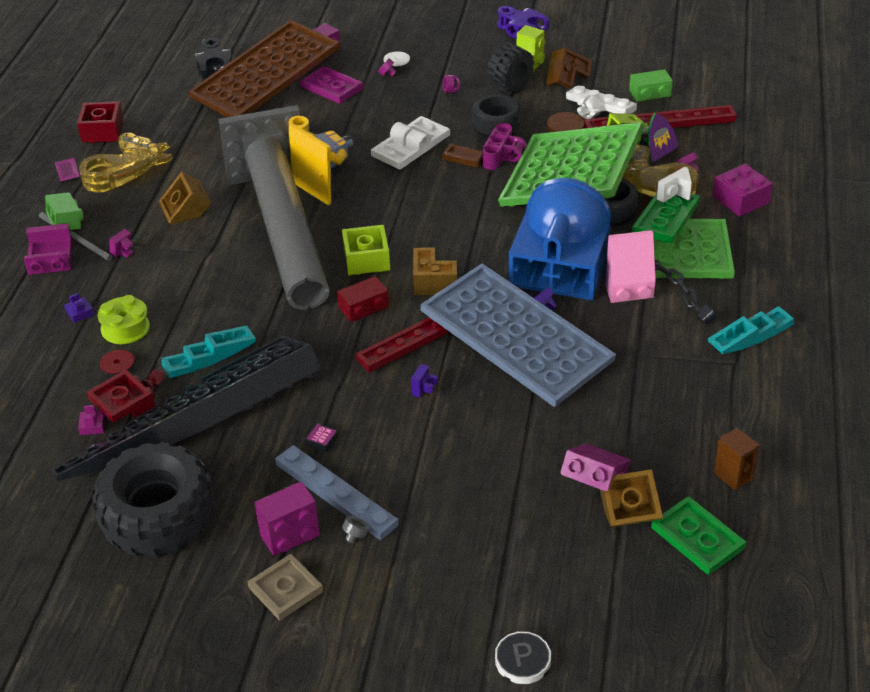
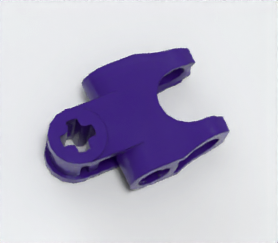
M502 6L498 9V27L506 30V33L517 39V32L525 25L544 31L549 28L548 17L536 10L526 8L520 11L510 6ZM537 19L543 20L544 26L538 24Z

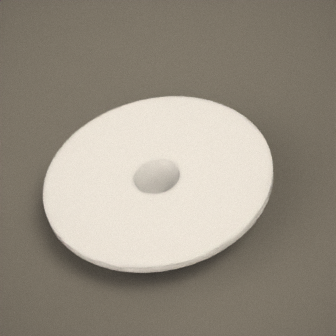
M391 52L384 56V62L388 58L395 62L392 66H402L410 60V56L404 52Z

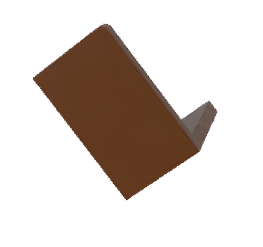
M566 47L552 52L546 85L560 84L568 89L572 88L575 74L583 78L590 77L592 60Z

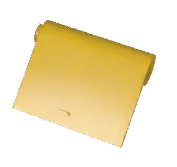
M291 117L289 119L290 165L295 184L325 204L330 205V145L309 133V121L306 117Z

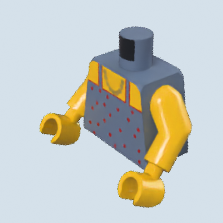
M334 131L321 134L309 132L330 145V168L342 164L348 158L347 148L353 145V140L349 135L341 138Z

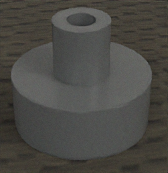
M347 516L342 526L343 530L347 533L345 539L350 543H355L357 538H365L370 529L369 524L358 517Z

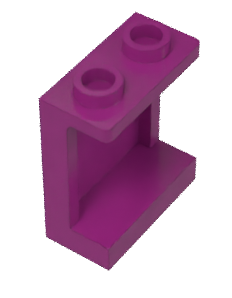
M68 223L27 228L26 234L29 248L28 256H24V262L28 275L71 270L73 239Z
M585 443L567 450L561 474L607 491L610 489L615 475L628 473L632 460Z

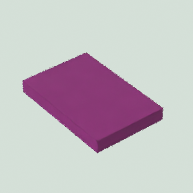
M322 66L300 81V87L339 104L364 88L363 82L325 66Z

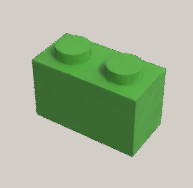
M665 69L630 75L629 91L636 102L670 97L673 80Z
M70 193L45 195L46 214L52 225L68 223L70 230L81 228L80 221L83 220V212L81 208H78L76 199H73Z

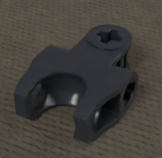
M217 38L205 39L202 42L204 53L195 54L198 73L202 79H207L209 73L218 71L232 61L230 49L221 50L220 41Z

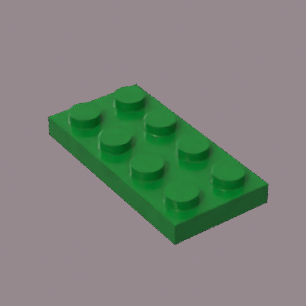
M656 193L634 224L632 233L652 230L653 239L660 240L663 243H673L700 203V195L690 193V200L675 195L665 202L657 200Z

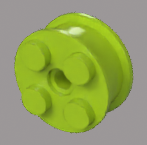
M125 295L102 304L98 311V319L102 324L101 334L104 339L115 344H129L142 339L150 329V323L146 317L147 307L145 303L134 298L132 295Z

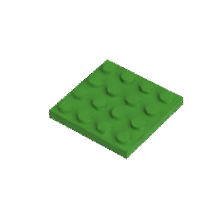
M688 219L673 243H663L660 240L653 239L654 259L660 261L661 265L667 269H676L684 278H734V266L726 219ZM655 271V278H667L666 274L662 271ZM671 271L672 278H680L677 274Z

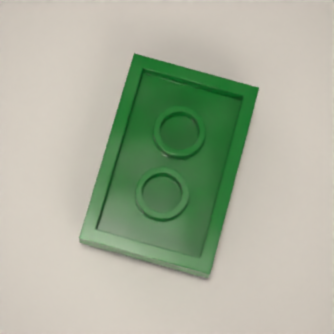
M689 496L663 513V519L652 521L651 528L707 575L720 568L746 547L745 540Z

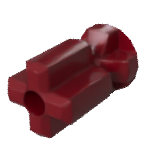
M154 369L147 376L148 380H142V384L146 388L150 387L153 390V385L157 386L165 379L163 376L164 372Z

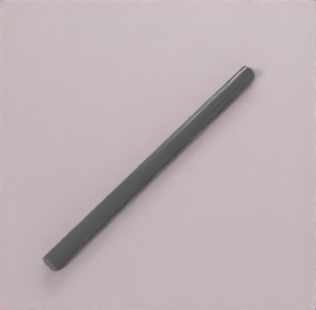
M41 212L39 218L52 225L49 217ZM70 230L74 240L107 261L112 259L110 254Z

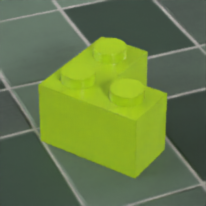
M525 25L517 32V45L533 55V68L535 70L545 59L544 30Z

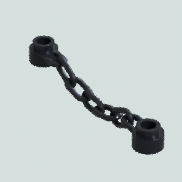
M654 259L655 271H662L671 282L683 288V297L687 307L698 311L697 317L704 324L711 323L717 315L706 304L701 308L697 305L698 300L694 290L687 289L683 284L684 276L674 268L667 269L663 267L660 261ZM671 271L677 274L681 278V280L677 278V281H675L671 277ZM690 292H691V293H692V296H693V299H694V302H693V301H690V304H689V301H688V298H687L686 294H687V295H690Z

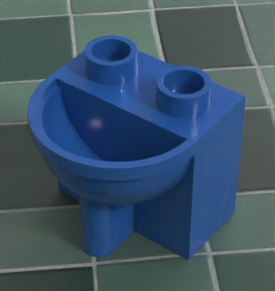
M556 178L540 184L530 196L526 213L509 251V282L518 288L542 292L549 287L554 294L593 300L607 259L608 238L611 228V212L605 198L592 186L576 179Z

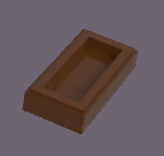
M450 144L443 152L442 159L478 168L483 161V151Z

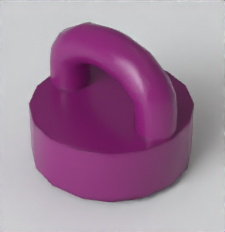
M445 75L443 78V91L445 93H456L459 91L461 83L458 76Z

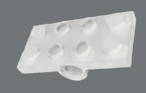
M420 116L408 125L397 122L391 128L390 137L371 149V156L400 170L450 135V129L423 116Z

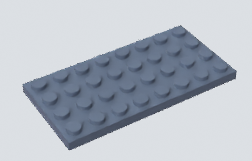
M480 264L421 304V311L554 407L615 361L616 354L484 264Z

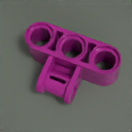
M507 123L498 124L493 129L483 147L484 168L494 170L500 167L503 160L518 162L520 160L522 152L527 147V143L520 137L512 136L511 125Z

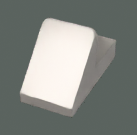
M683 167L658 181L657 200L665 202L675 195L690 200L691 179L687 167Z

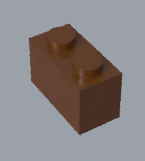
M738 428L723 434L718 440L714 474L735 491L753 480L759 444Z

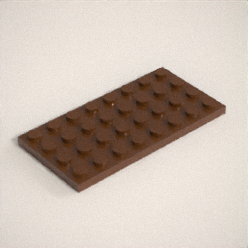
M289 20L192 88L188 93L190 98L226 117L250 114L340 49V44L334 39L293 20Z

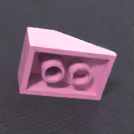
M652 230L609 235L605 287L611 303L654 298L655 262Z

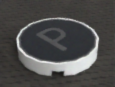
M515 632L500 640L495 650V665L499 673L503 677L505 675L510 678V681L517 684H530L539 681L544 677V673L549 670L551 650L547 642L540 636L530 632Z

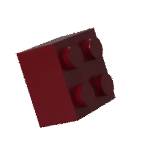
M120 101L82 104L77 122L81 142L119 141L124 122Z

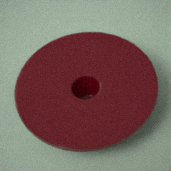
M126 350L111 351L102 357L100 367L106 373L119 374L132 367L134 356Z

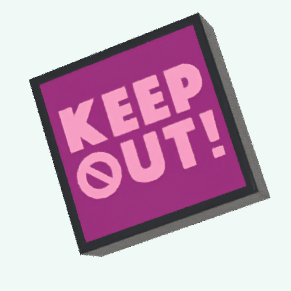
M317 423L305 438L306 445L327 452L338 438V430Z

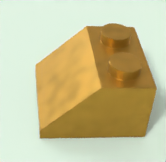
M181 171L161 197L159 203L168 222L173 225L199 218L208 209L211 200L198 179Z
M652 469L615 475L609 490L604 491L600 489L604 511L611 527L663 519Z

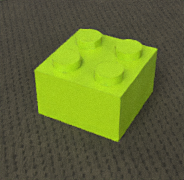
M384 225L342 229L348 275L390 270L389 248Z

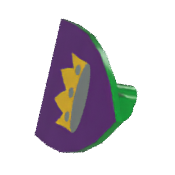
M653 113L650 125L648 126V138L643 140L644 145H647L649 148L651 162L657 161L679 147L676 135L669 122L664 117Z

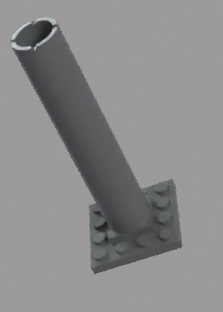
M298 105L218 119L228 184L234 185L253 181L289 304L301 310L318 307L328 298L329 286L290 165L289 119L294 116H300Z

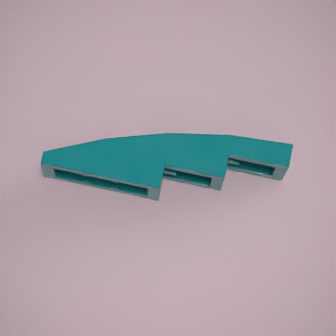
M779 306L767 314L760 311L749 319H746L744 316L709 337L708 342L722 354L739 351L758 344L794 325V318Z
M248 326L205 334V342L186 345L183 347L182 354L163 357L162 366L169 378L188 374L238 353L255 343L256 338Z

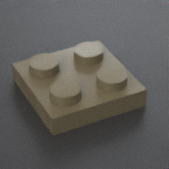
M289 554L248 581L249 589L279 621L323 592L322 584L292 554Z

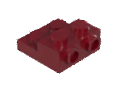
M127 370L86 392L88 399L113 423L130 413L136 418L155 407V394L150 387L146 388L138 376H133Z

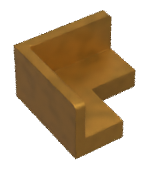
M414 248V295H435L457 280V260L435 261V248Z

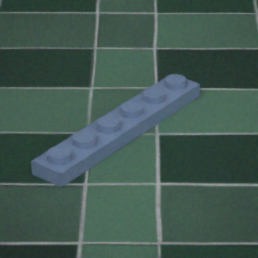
M294 445L275 458L278 467L299 482L302 481L307 488L346 516H355L367 522L370 526L368 532L380 541L399 526L396 517Z

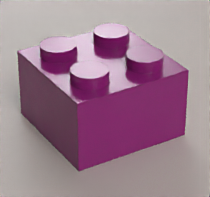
M743 164L715 177L712 197L740 217L770 203L773 183L747 164Z
M302 481L254 502L260 536L273 556L286 552L320 535L316 501Z

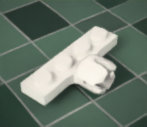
M575 86L566 92V99L578 102L577 105H580V107L577 108V112L584 119H592L598 116L601 111L631 114L637 110V103L630 102L624 98H616L612 94L599 93L598 90L585 89L584 86Z

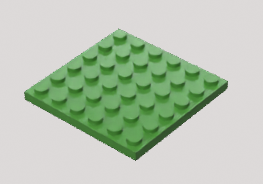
M642 122L533 134L498 199L500 207L528 204L531 194L540 184L556 178L576 179L595 188L604 198L614 197L644 129Z

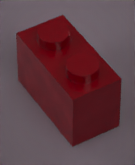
M376 276L337 291L339 309L350 322L389 307L388 290Z

